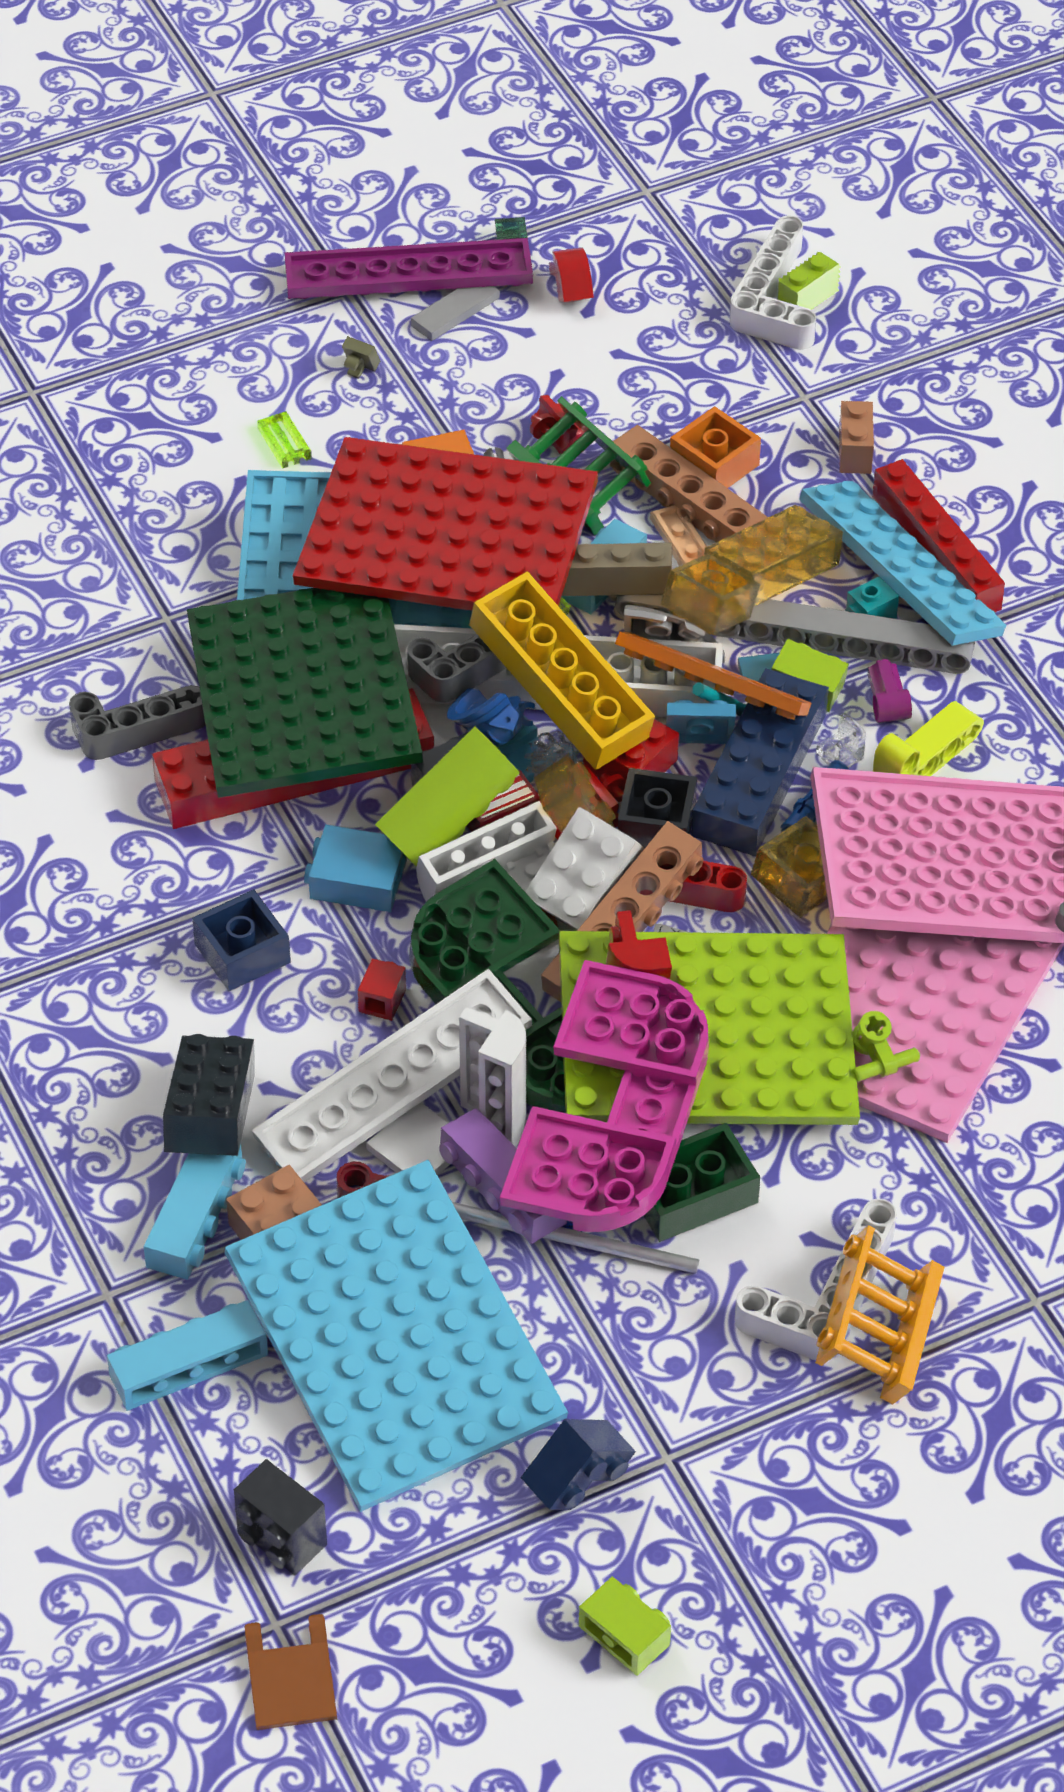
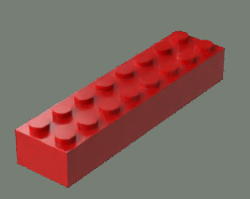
M411 688L408 690L422 751H428L434 748V735L415 691ZM208 739L152 753L154 780L173 829L411 769V765L218 798Z

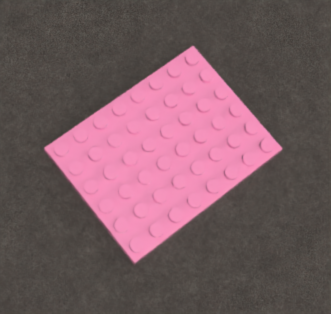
M813 767L810 779L831 926L1064 943V932L1055 924L1059 907L1064 902V787Z
M831 926L827 934H844L852 1031L865 1013L879 1011L885 1014L891 1022V1033L886 1040L893 1054L911 1048L918 1049L920 1053V1060L918 1062L898 1068L897 1073L885 1077L877 1075L857 1082L859 1106L948 1143L1060 953L1064 943ZM854 1049L856 1067L872 1062L869 1055L861 1054Z

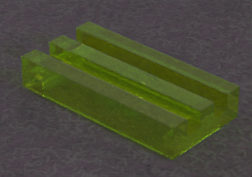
M287 411L257 420L258 430L282 469L288 467V462L292 461L296 465L300 463V458L304 457L306 461L312 459L310 448ZM281 421L283 423L284 427L286 428L294 443L298 447V450H294L285 432L282 431L281 427L277 422ZM268 425H270V427H271L272 430L274 431L275 435H276L277 438L279 439V441H280V443L282 444L283 448H284L285 451L287 452L286 454H285V452L283 451V449H282V447L280 446V444L278 443V441H277V439L275 438V436L273 435V433H272V431L270 430V428H269Z

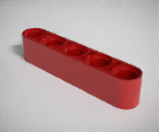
M703 861L699 871L694 876L689 874L682 883L683 887L674 901L668 900L669 902L723 912H736L742 909L746 903L747 875L741 868ZM664 864L660 866V868L664 870H669L674 868V866L670 864ZM645 889L640 891L639 893L642 895H650L653 893V891Z

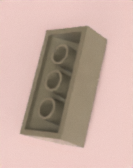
M672 543L578 544L562 596L672 594Z

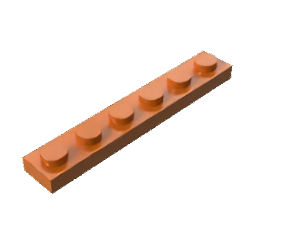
M619 631L615 642L616 645L625 648V655L639 660H643V657L647 656L655 660L654 666L666 671L673 672L674 667L685 671L684 677L691 681L703 684L704 679L716 683L714 689L732 696L735 691L746 695L744 701L763 708L765 703L777 707L776 714L794 720L796 715L807 716L812 704L809 701L631 632Z

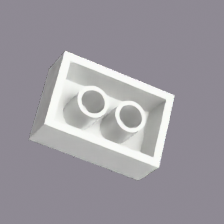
M579 806L525 892L539 908L577 931L645 848L636 840Z

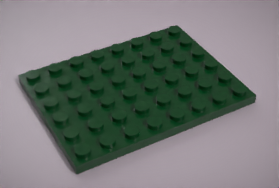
M308 588L187 609L218 798L423 762L421 744L388 598Z

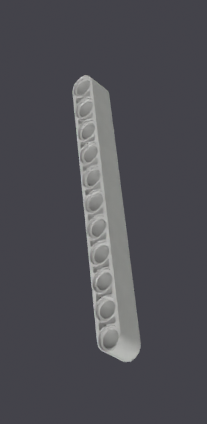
M672 584V594L618 595L614 607L615 614L622 620H624L626 605L640 606L677 616L714 636L784 646L786 640L790 639L797 643L806 644L810 648L822 653L871 661L888 659L896 665L953 674H961L969 670L975 645L974 641L952 646L930 624Z

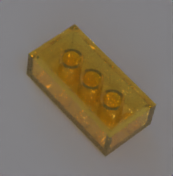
M791 506L705 547L702 582L746 608L751 609L838 566L843 531L834 527L828 521L809 513L803 507Z

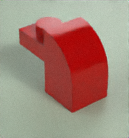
M584 248L552 251L553 262H549L550 275L556 277L558 300L569 302L594 298L590 266Z
M631 910L618 911L616 913L615 926H610L609 928L610 943L608 944L606 964L670 979L672 965L666 937L637 940Z

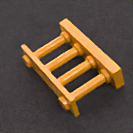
M868 1225L857 1235L852 1234L843 1247L842 1253L845 1255L826 1326L819 1334L816 1342L819 1351L815 1363L823 1366L837 1354L846 1357L881 1376V1381L884 1384L880 1398L893 1405L913 1389L945 1267L931 1260L920 1270H910L870 1248L875 1228ZM865 1263L906 1284V1289L909 1290L906 1301L861 1278ZM857 1293L897 1314L898 1320H900L898 1332L853 1309ZM848 1324L888 1344L889 1349L892 1351L890 1362L887 1363L845 1340Z

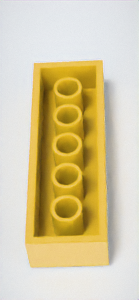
M528 571L474 602L469 626L595 770L649 738L655 715Z

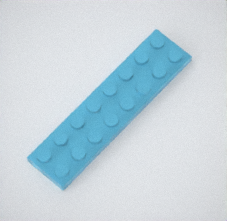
M843 481L841 483L818 485L817 487L802 489L799 500L952 646L1003 636L1006 624L995 615V612L979 599L976 600L974 592L966 589L952 572L948 571L933 554L929 553L917 542L915 537L902 528L897 520L886 513L875 500L871 499L857 483Z

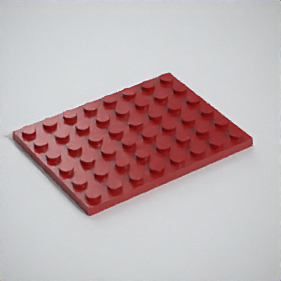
M344 437L294 570L293 583L299 586L473 610L474 602L528 571L551 599L559 605L596 489L598 471Z

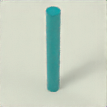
M700 682L694 684L692 688L694 695L708 702L721 700L728 704H736V715L741 716L746 707V704Z

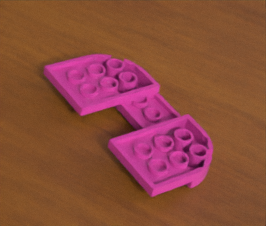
M584 960L553 1046L554 1055L625 1070L607 1122L532 1106L500 1195V1205L572 1221L573 1230L601 1232L617 1229L638 1220L657 1203L663 1194L706 1067L709 1040L708 1024L704 1011L699 1009L693 1001V995L680 984L662 976Z

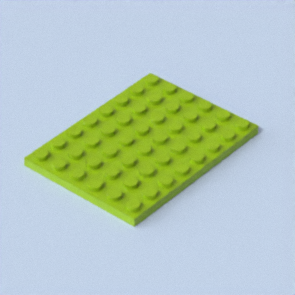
M559 931L562 1021L584 960L606 964L608 944L610 943L609 931ZM636 932L637 940L666 937L672 965L670 980L680 984L693 995V1001L700 1010L704 1011L707 1019L708 1059L687 1124H859L860 1110L856 1074L852 1072L856 1065L844 934ZM563 1057L566 1114L607 1122L625 1070Z

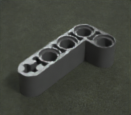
M478 635L471 637L448 652H445L434 641L427 638L412 640L407 647L408 676L429 697L441 703L455 700L467 689L475 688L507 669Z
M194 685L181 687L104 711L99 698L91 692H79L73 695L69 701L72 730L86 757L93 760L105 759L201 729L206 725L200 688Z

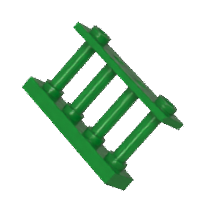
M561 396L557 401L565 415L532 446L527 445L524 448L519 442L514 440L506 449L513 460L542 464L539 461L541 459L540 455L575 423L585 433L552 464L547 463V465L567 467L594 441L604 451L584 470L598 471L599 474L614 459L620 463L625 469L591 501L584 526L596 535L600 529L604 528L598 517L601 513L600 509L634 477L645 487H648L651 484L645 473L648 468L637 455L631 458L586 418L588 416L587 413L577 402L574 401L570 404Z

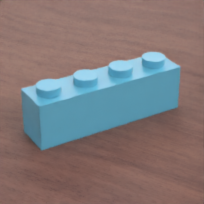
M241 1144L238 1156L188 1154L143 1246L146 1268L188 1280L193 1268L201 1265L207 1238L214 1237L219 1222L218 1215L222 1208H227L226 1198L232 1196L233 1183L235 1179L240 1180L245 1170L246 1160L242 1158Z
M249 1300L238 1304H229L213 1314L202 1318H193L182 1326L169 1331L155 1333L149 1339L118 1348L113 1353L107 1355L109 1376L126 1411L267 1356V1337Z

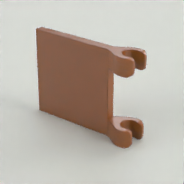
M323 1614L311 1615L308 1618L311 1644L263 1650L260 1623L245 1624V1638L257 1730L337 1720Z

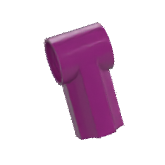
M888 659L877 660L875 664L868 667L867 674L873 693V712L876 722L911 719L912 703L908 689H903L896 664L891 663Z

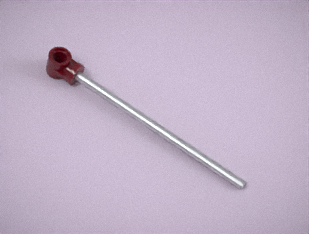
M352 1161L345 1163L339 1168L336 1176L337 1199L389 1177V1175L384 1176L372 1173V1170L362 1162ZM353 1185L361 1186L359 1188H350ZM452 1202L463 1220L514 1231L509 1221L501 1213ZM563 1227L543 1237L544 1239L694 1274L697 1273L700 1259Z

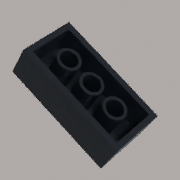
M203 1034L182 1035L163 1112L164 1152L238 1156L255 1077L254 1039L242 1038L240 1036L208 1037Z

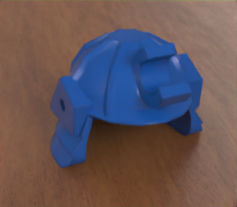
M469 688L452 703L448 709L447 718L454 721L455 724L463 726L468 731L476 727L497 746L512 740L522 725L533 726V720H526L523 713L526 708L535 709V703L521 701L519 696L508 698L504 693H496L487 700L480 690Z

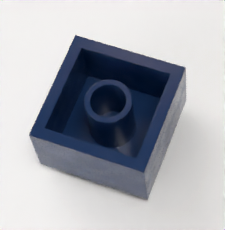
M255 889L192 917L195 946L228 991L234 990L291 963L289 935Z

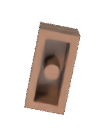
M841 401L839 473L871 474L874 450L873 402Z

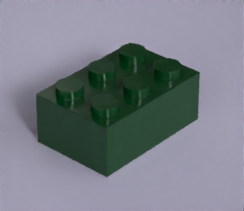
M727 1123L681 1140L663 1194L657 1203L643 1215L659 1242L759 1203L761 1177Z

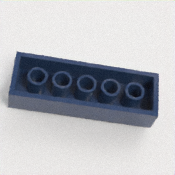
M765 668L758 682L811 702L808 715H796L793 720L776 714L777 707L765 703L763 708L747 703L692 812L691 836L755 857L826 716L829 690L827 686Z

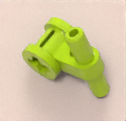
M879 1011L865 1013L858 1025L853 1029L854 1049L861 1054L869 1055L872 1060L870 1063L853 1068L852 1072L856 1074L857 1082L877 1075L885 1077L897 1073L898 1068L920 1060V1053L916 1048L893 1054L886 1040L891 1033V1022L885 1014Z

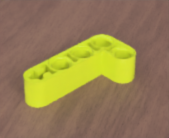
M953 701L905 741L893 733L886 735L875 750L873 772L932 776L977 738L983 728L984 720L957 701Z

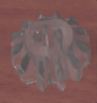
M554 731L551 734L549 732L541 733L538 735V740L528 743L533 753H527L524 756L527 760H531V765L525 771L535 773L533 782L544 784L546 789L565 788L569 785V780H576L579 777L575 767H580L584 763L577 760V755L580 752L577 748H573V744L567 737H564V733L561 731Z

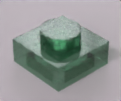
M525 217L495 219L496 240L528 238Z

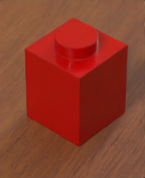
M372 958L358 988L359 1012L392 1021L407 989L406 967L397 965L394 962H385Z

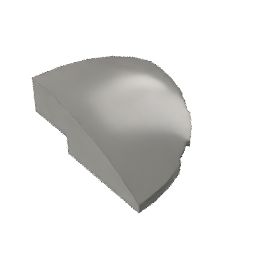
M626 605L624 609L625 632H631L647 639L719 643L706 631L677 616L633 605ZM723 650L722 663H725V652H724V650Z

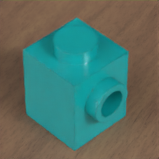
M879 576L847 592L845 611L897 619L899 595Z

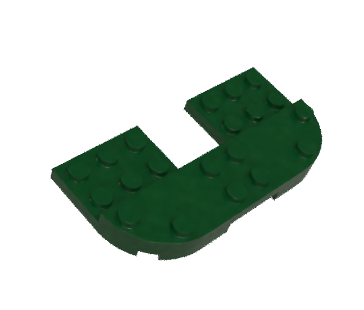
M493 859L432 896L419 910L414 920L410 940L409 958L411 969L418 984L435 1004L489 969L532 1020V1026L525 1030L526 1103L531 1106L566 1113L564 1058L554 1055L553 1047L562 1024L561 1007L543 1018L504 974L510 968L558 940L560 930L498 861Z

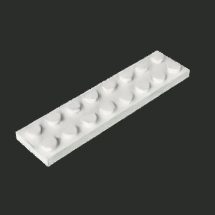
M487 969L252 1130L253 1136L279 1169L290 1164L305 1183L460 1076L459 1016L465 1007L478 1012H486L498 1020L504 1011L508 1010L521 1020L525 1030L532 1026V1020L493 973Z

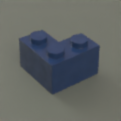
M564 1419L520 1478L549 1510H571L583 1501L585 1490L592 1481H614L621 1477L628 1469V1462L636 1451L608 1420Z

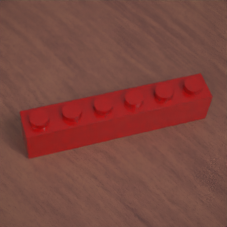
M901 459L875 469L872 497L879 506L897 520L898 524L915 537L917 542L929 553L933 554L948 571L952 572L966 589L974 592L976 600L979 599L994 612L1002 610L1004 580L906 462Z

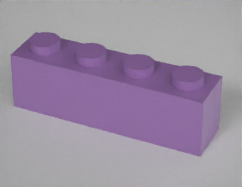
M477 1108L441 1127L439 1151L442 1158L459 1170L467 1184L475 1187L486 1198L489 1206L493 1210H498L509 1221L511 1228L516 1233L522 1234L533 1244L566 1224L567 1220L500 1205V1195L517 1148Z

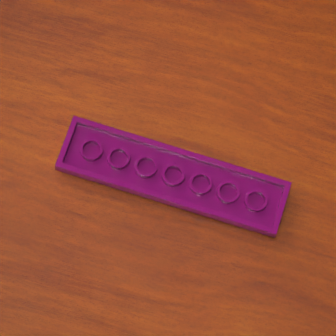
M528 238L284 252L288 299H307L309 297L325 296L338 297L341 295L358 294L369 295L374 293L396 294L407 291L428 292L440 289L456 290L457 288L533 284V269Z

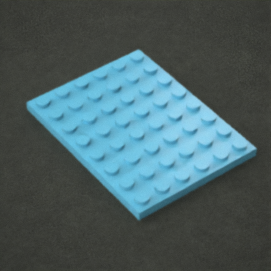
M429 1160L225 1247V1255L360 1512L567 1418L568 1411Z

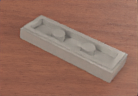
M494 286L457 288L411 317V326L433 341L500 298V290Z

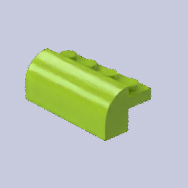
M474 727L375 825L417 868L419 856L458 839L463 834L465 826L474 818L484 814L490 802L499 793L507 791L514 783V778L520 772L483 733Z

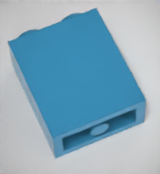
M325 824L321 838L316 837L314 841L313 864L308 863L305 869L304 883L309 884L310 899L392 912L406 866V856L384 834Z

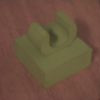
M347 336L342 345L347 357L344 367L349 368L347 374L359 379L364 368L375 372L381 362L375 346Z

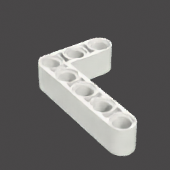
M787 215L780 217L776 221L731 297L729 323L731 328L737 332L803 350L812 347L814 344L816 314L808 308L774 299L778 291L779 278L787 275L802 249L803 222L800 218Z
M880 1198L867 1202L850 1236L852 1234L857 1235L870 1225L875 1228L870 1248L886 1255L895 1232L897 1215L895 1206L888 1200ZM841 1252L815 1307L758 1286H746L741 1289L736 1297V1327L746 1335L816 1361L819 1351L816 1342L819 1334L826 1326L845 1255ZM865 1263L861 1278L872 1283L878 1269ZM859 1293L856 1295L853 1309L857 1311L865 1298ZM848 1324L845 1337L851 1327V1324Z

